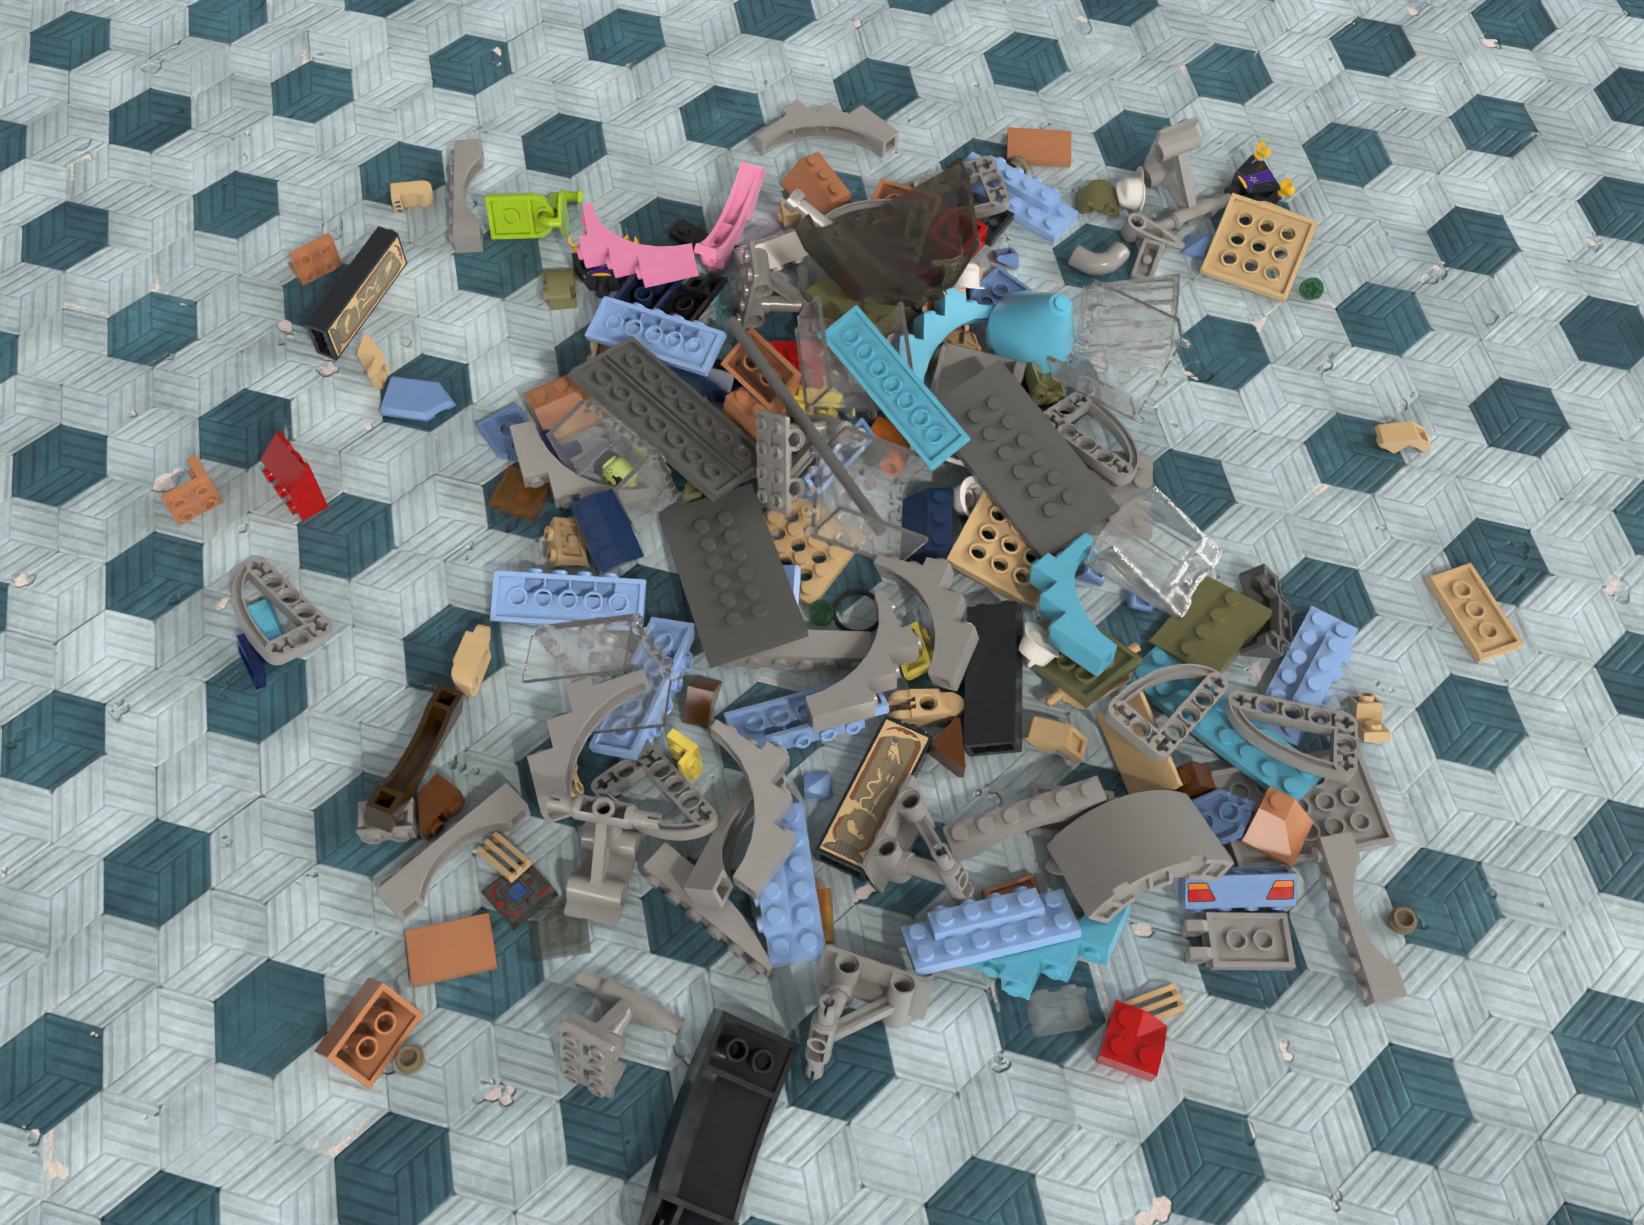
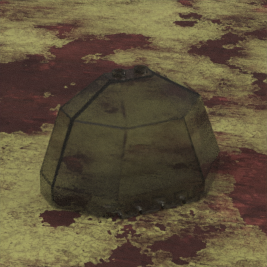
M961 158L956 159L943 172L901 196L894 198L891 205L890 203H885L874 207V209L858 213L855 217L850 216L837 221L836 224L832 223L824 227H816L811 215L808 214L794 227L804 250L853 301L903 307L915 306L916 309L928 305V300L933 298L936 302L947 297V291L956 285L980 246L971 180Z

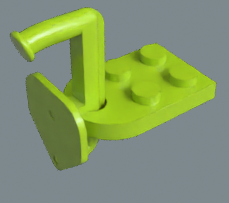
M560 189L559 192H550L545 196L538 193L486 194L485 201L491 239L540 238L547 235L552 228H559L562 236L567 237L569 232L567 202L582 203L583 192L581 190L578 192H565L564 189Z

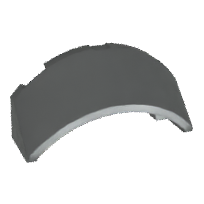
M1261 564L1239 573V580L1245 596L1270 608L1272 616L1252 640L1240 650V655L1277 659L1284 656L1283 652L1288 651L1291 647L1293 638L1292 617L1288 600L1282 595V584L1278 576L1268 566Z

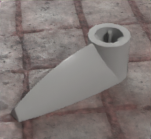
M1138 213L1131 214L1120 231L1121 237L1128 242H1135L1137 239L1143 240L1145 237L1165 243L1164 248L1183 250L1185 246L1181 240L1169 231Z

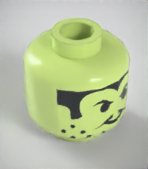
M615 455L601 467L603 469L601 477L609 486L631 488L636 483L634 478L637 475V470L625 456L617 457Z

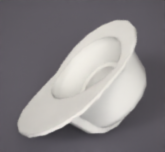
M1142 166L1136 169L1132 178L1123 179L1116 185L1119 205L1130 209L1132 213L1138 214L1141 212L1145 201Z
M957 263L947 271L943 286L933 287L931 290H943L948 287L956 289H985V287L980 286L978 265Z
M973 476L966 477L962 484L952 488L955 510L959 514L968 517L984 491ZM993 512L992 516L996 520L998 519V512Z
M1030 621L1024 625V636L1018 649L1025 657L1027 667H1032L1034 664L1044 667L1055 657L1059 658V651L1047 643L1049 632L1042 626Z

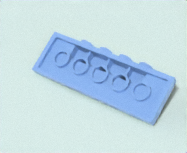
M972 151L960 164L981 156ZM990 155L994 158L1008 191L1010 206L1007 210L1014 213L1013 220L1054 243L1078 218L1079 211L1061 202L1062 195L1056 187L1049 188L1043 185L1038 177L1031 178L1024 174L1020 167L1013 168L1008 165L1004 158H995ZM969 171L960 173V176L963 178L971 175ZM993 180L988 182L987 186L996 187L999 183ZM980 181L959 188L960 190L969 189L970 194H973L971 192L975 193L977 200L983 203L988 202ZM997 194L996 200L1002 203L1003 201H1001L999 194Z
M607 296L603 297L584 335L589 341L613 347L633 336L664 364L705 377L708 376L727 337L724 331L705 326L700 321L693 320L691 322L677 314L667 315L657 308L651 310L636 302L631 304Z
M528 568L527 572L494 570L490 621L643 631L647 581L646 579L617 578V574L602 573V577L592 576L593 573L584 571L577 572V575H567V571L552 570V574L542 573L541 569Z
M1311 606L1291 643L1290 649L1284 656L1264 695L1317 707L1321 703L1326 705L1333 692L1328 689L1330 684H1337L1343 673L1339 669L1341 663L1346 665L1353 653L1348 649L1358 628ZM1265 705L1258 706L1262 712H1271L1270 708ZM1285 711L1289 718H1298L1294 712ZM1317 716L1311 717V719L1315 723H1317L1318 719L1320 718ZM1261 722L1296 749L1306 732Z
M651 617L623 674L625 675L632 670L644 669L651 690L631 698L614 709L599 723L588 746L592 752L637 761L645 742L652 743L654 737L660 736L662 732L661 722L665 714H670L673 708L672 698L675 692H680L683 687L682 677L685 671L691 670L693 666V658L689 649L697 634L695 623Z
M837 682L724 713L725 722L734 726L738 734L745 739L749 737L756 741L760 748L767 741L773 745L779 744L785 749L792 747L806 748L811 742L821 739L823 741H831L836 735L846 732L848 734H856L861 728L865 727V719L816 733L813 732L806 713L805 697L825 690ZM883 692L876 693L878 705H875V717L890 713L889 704Z
M803 802L794 803L778 825V827H781V825L785 826L794 833L796 848L758 899H754L756 907H761V916L756 917L759 933H764L766 937L768 956L773 968L821 959L822 950L825 945ZM754 820L751 822L752 832H753Z
M1025 886L1018 887L1013 893L1005 895L991 893L986 899L976 902L972 899H965L960 902L959 906L947 908L944 905L935 907L932 912L927 913L928 921L901 927V935L914 973L920 976L1081 937V928L1063 889L1038 894L1036 888L1028 889Z

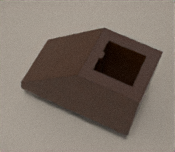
M1191 760L1176 768L1183 786L1174 791L1186 793L1191 800L1217 789L1208 765Z
M437 773L418 792L419 829L428 842L433 836H437L443 831L445 823L462 810L465 802L461 791Z

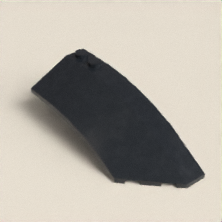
M713 1008L671 1112L649 1180L638 1225L740 1224L739 1219L755 1162L776 1102L800 1046L799 1044L728 1012Z

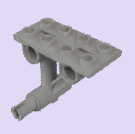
M1196 117L1182 119L1170 127H1162L1157 132L1143 165L1144 185L1147 188H1151L1161 184L1165 190H1168L1179 208L1170 212L1166 218L1155 222L1167 231H1178L1213 217L1217 211L1227 207L1231 198L1229 193H1224L1213 199L1208 197L1196 202L1186 158L1187 152L1201 146V137L1195 127L1198 122Z
M749 240L747 249L743 250L744 264H740V280L736 281L737 295H733V308H737L735 317L746 330L750 327L758 328L765 323L764 314H769V312H799L801 325L806 330L807 341H821L819 328H811L810 326L811 318H821L819 309L804 297L805 290L814 285V282L811 281L809 266L799 265L796 267L795 272L798 283L794 287L770 271L767 251L762 248H755L754 240ZM774 291V292L778 293V294L781 295V296H770V295H771L772 292Z
M759 409L756 410L755 420L757 432V500L761 507L787 515L791 513V501L800 499L805 492V483L798 477L819 453L797 422L790 423L789 416ZM821 414L807 415L826 443L834 440L842 443L853 441L861 444L866 440L867 436L860 435V433L867 434L866 430L854 427L849 421ZM801 449V451L792 460V452Z
M908 774L905 781L900 784L898 795L893 805L888 808L886 819L882 827L877 830L870 850L864 855L862 868L875 889L881 893L884 892L889 881L901 884L908 881L911 876L944 885L951 899L959 904L965 899H972L976 902L977 900L973 896V885L968 878V871L963 868L958 857L950 853L949 847L941 842L934 830L936 826L935 821L926 806L927 799L914 775ZM918 837H923L936 862L917 857L914 852H911Z
M551 792L549 794L551 799L547 801V810L568 813L576 820L586 821L581 837L582 851L575 873L570 874L567 883V902L564 915L617 926L643 833L634 829V826L658 832L660 828L658 824L661 825L662 813L638 810V807L634 804L614 801L609 798H598L583 794L570 797Z
M825 944L822 950L816 982L827 986L826 994L820 997L818 1010L814 1012L811 1019L805 1049L807 1060L805 1074L807 1077H811L812 1071L814 1072V1080L823 1076L824 1065L831 1058L834 1042L881 1019L890 1028H901L905 1025L908 1016L924 1020L934 982L923 976L914 975L894 966H888L871 960L868 957L845 951L840 947ZM854 998L870 1003L841 1017L843 1010L852 1004Z
M583 969L576 979V986L597 995L598 1001L611 1007V1009L597 1023L575 1012H572L566 1021L562 1020L560 1022L561 1073L568 1082L572 1084L580 1083L588 1087L592 1094L601 1098L606 1096L612 1099L615 1094V1087L626 1066V1063L618 1059L626 1044V1038L621 1035L631 1018L647 1026L657 1025L673 1033L675 1036L682 1029L685 1018H681L663 1009L661 1002L643 995L632 987H627L612 978L603 979Z

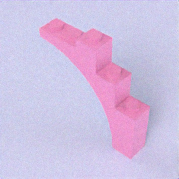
M741 161L731 193L716 225L706 239L695 245L694 253L700 254L699 259L702 260V264L708 265L707 270L720 273V269L727 271L734 245L739 246L746 221L752 220L766 169Z
M591 202L582 204L584 214H580L583 228L586 227V229H583V236H579L580 246H577L576 250L579 260H584L586 269L607 264L609 270L613 269L615 278L637 273L638 280L643 279L645 288L699 276L692 243L677 246H651L625 240L609 231L599 221L594 213Z

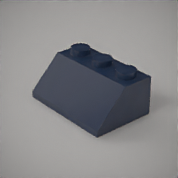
M636 273L628 279L613 298L631 304L636 302L647 309L653 310V308H657L660 310L685 279L645 288L643 279L638 280Z
M716 358L707 377L666 364L701 396L705 397V395L714 397V400L717 402L725 403V396L737 390L741 385L721 365L722 359Z
M928 487L903 499L900 560L907 562L916 561L923 565L926 557L947 559L952 546L953 489Z
M615 488L591 494L569 504L570 512L598 576L644 557Z

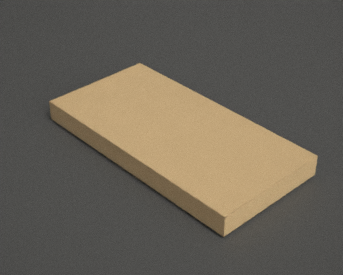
M1471 562L1427 577L1425 580L1426 584L1477 664L1522 648L1524 643Z
M1143 692L1127 702L1129 706L1159 730ZM1117 710L1114 712V714H1115L1116 716H1118L1119 714H1121V713H1120L1119 711H1117ZM1103 712L1097 715L1129 794L1151 790L1174 791L1183 786L1171 756L1163 762L1151 760L1105 721ZM1127 719L1124 723L1127 725L1130 720ZM1132 726L1135 734L1144 736V732L1139 726ZM1162 741L1156 749L1161 751L1166 744Z

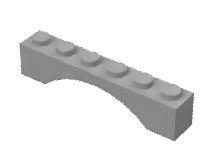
M481 139L455 140L454 149L451 150V159L454 165L450 167L451 177L454 179V181L450 182L451 194L453 195V198H450V208L453 211V214L449 215L450 226L453 228V231H449L450 244L455 245L456 253L483 252V231L480 219L471 212L466 204L467 195L472 183L484 171L483 147Z
M785 773L777 781L776 786L781 784L786 787L788 779ZM744 775L724 813L721 815L718 827L711 834L708 843L683 887L694 905L722 909L734 887L731 878L733 851L745 829L755 819L754 802L749 784Z
M1094 776L942 827L944 841L949 847L950 853L962 861L977 856L995 844L1029 829L1057 822L1074 821L1088 811L1106 803L1107 797L1098 776Z
M507 782L501 787L494 788L487 799L481 804L471 807L464 818L459 822L452 823L437 840L430 841L425 846L424 851L417 857L407 860L403 864L402 869L394 876L384 879L376 892L398 919L404 922L424 905L427 891L434 876L442 864L454 852L467 843L480 837L491 835L495 831L498 833L512 831L531 815L528 804Z
M1352 832L1320 837L1312 844L1311 854L1314 862L1319 866L1321 872L1320 882L1323 889L1327 890L1330 899L1329 909L1332 916L1336 917L1339 926L1338 936L1340 942L1346 947L1348 967L1355 974L1357 980L1356 990L1359 998L1364 1001L1365 1007L1397 1001L1407 996L1398 967L1386 959L1372 944L1357 916L1353 883L1360 855Z

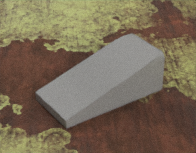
M1144 237L1130 278L1151 284L1164 251L1165 243Z

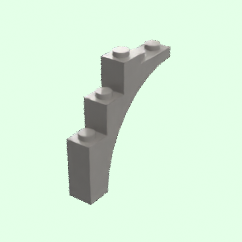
M796 99L781 109V119L776 120L774 124L756 135V150L763 156L775 148L792 142L807 139H832L859 145L883 158L897 148L898 131L863 105L846 115L830 102L818 108L816 112H813Z
M534 421L509 426L525 488H537L549 482L556 508H569V504L574 501L614 488L625 513L634 508L646 509L656 503L654 485L637 488L612 487L595 483L565 467L548 450L539 436Z
M877 555L874 565L879 576L896 581L911 590L924 602L932 615L935 645L934 655L928 671L932 684L957 691L976 648L979 636L973 624L961 621L967 606L963 595L959 591L949 589L955 576L950 562L942 558L933 559L926 557L924 564L921 565L916 561L907 562L891 555L887 557Z
M884 590L874 592L875 611L879 625L876 638L866 657L855 670L841 681L825 690L805 697L806 713L814 733L875 717V705H878L876 693L897 688V677L900 676L898 666L918 661V650L922 648L919 635L913 633L910 625L903 627L900 617H895L893 600L887 598Z
M644 669L632 670L623 676L605 679L595 685L591 677L578 678L572 683L565 685L572 712L560 713L546 720L553 748L541 749L527 756L540 812L547 824L571 816L568 813L547 810V801L551 799L549 794L553 792L571 797L572 778L578 756L598 724L620 705L633 697L651 690Z
M716 720L710 727L711 738L726 749L740 766L749 784L755 810L752 838L743 861L733 875L734 885L757 900L796 848L794 833L785 826L781 825V827H778L779 823L793 806V797L786 787L781 784L775 785L790 766V756L784 747L779 744L773 745L768 741L760 749L756 741L749 737L745 739L739 735L737 729L727 722L723 724Z

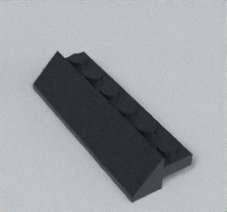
M708 273L705 278L700 276L691 277L685 285L680 284L660 310L671 316L677 314L691 322L693 320L698 321L726 285L728 279Z

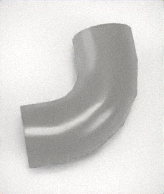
M1113 242L1102 253H1094L1079 245L1071 255L1068 265L1088 275L1101 276L1112 273L1121 267L1129 258L1130 252L1120 242Z

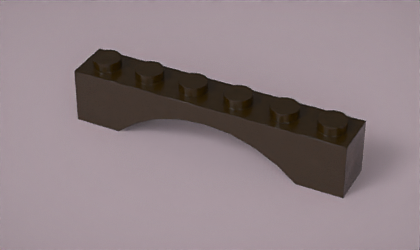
M442 684L438 685L427 703L417 730L403 756L391 773L377 785L365 807L366 824L389 833L393 831L462 713L463 692Z

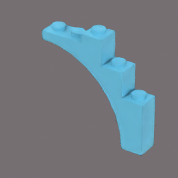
M953 287L944 288L943 291L935 295L934 311H924L913 319V335H901L900 338L892 342V347L924 383L929 361L943 339L950 332L963 325L975 323L988 324L989 314L996 304H977L975 300H966L965 292L957 291Z
M1084 533L1079 539H1074L1064 552H1058L1055 557L1047 553L1041 559H1036L1030 567L1029 583L1042 591L1039 596L1040 605L1038 613L1051 621L1048 627L1049 636L1047 643L1098 677L1113 662L1117 645L1103 635L1089 620L1076 592L1075 573L1079 565L1090 553L1094 539L1091 535Z
M1131 904L1121 910L1108 924L1089 919L1085 914L1078 920L1081 928L1080 938L964 965L963 967H971L984 972L989 977L1000 978L1001 990L1006 991V993L1013 997H1022L1028 1000L1040 973L1053 980H1061L1068 983L1080 956L1092 963H1100L1107 966L1130 915Z

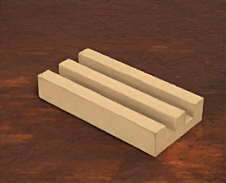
M495 831L492 834L493 839L489 840L487 838L484 841L485 846H478L475 850L479 856L512 883L532 863L529 858ZM499 843L510 854H512L516 859H518L522 863V865H518L513 859H511L496 845ZM492 850L515 871L513 873L509 872L488 852Z
M1175 983L1123 1002L1136 1006L1170 993L1171 997L1140 1009L1151 1012L1175 1002L1177 1007L1154 1015L1160 1021L1187 1010L1186 1005L1182 1003L1181 994H1178L1176 990L1177 986Z

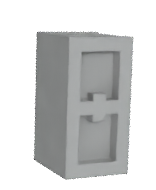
M413 797L391 833L366 824L365 807L368 801L358 802L357 834L362 842L379 844L385 840L406 842L410 838H418L419 808Z

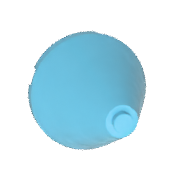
M1018 291L1005 296L990 312L985 335L991 354L1027 362L1026 367L1032 362L1042 367L1044 374L1052 372L1055 375L1070 361L1075 349V329L1072 304L1070 299L1064 294Z

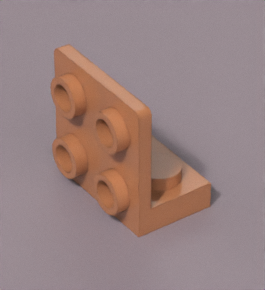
M330 233L291 251L289 255L292 261L287 263L289 269L302 286L342 266Z
M195 455L186 459L191 468L187 471L191 480L160 496L178 525L189 522L198 515L212 510L217 505L223 503L208 474Z

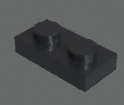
M1006 210L1002 213L985 217L981 221V223L988 226L986 245L991 247L1013 221L1014 213Z
M683 218L668 231L669 238L679 244L692 243L693 251L696 243H701L709 235V233Z

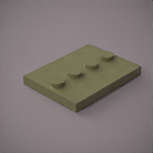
M854 257L805 290L804 297L833 323L857 305L887 341L893 334L900 332L917 317V313Z
M1207 575L1149 640V647L1152 649L1156 646L1182 664L1204 665L1222 674L1240 654V650L1252 640L1272 616V610Z
M1048 620L1041 626L1048 631L1051 621ZM1099 627L1097 629L1115 643L1117 649L1113 662L1098 677L1060 651L1059 658L1055 657L1046 666L1042 667L1034 664L1031 667L1085 708L1089 707L1142 664L1141 656Z

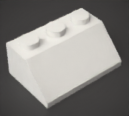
M789 228L754 241L755 248H762L767 251L769 267L772 269V272L784 269V264L791 261L792 264L805 261L804 257L811 254L803 228ZM748 244L733 249L731 256L739 269L740 264H744L743 250L747 249Z

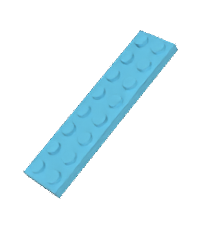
M857 305L820 334V337L931 471L971 440Z
M1156 646L1142 659V664L1132 672V680L1126 684L1130 685L1137 679L1157 669L1182 663ZM1194 679L1170 680L1143 691L1148 701L1171 717L1202 681ZM1210 686L1208 690L1213 692L1215 688ZM1222 695L1190 733L1266 791L1270 786L1295 798L1299 802L1322 777L1287 765L1262 752L1244 739L1230 723L1225 711V704L1228 698ZM1196 696V701L1199 704L1207 705L1203 697ZM1185 711L1182 712V716L1185 720L1193 721V717L1190 713ZM1248 719L1269 737L1297 750L1261 722Z

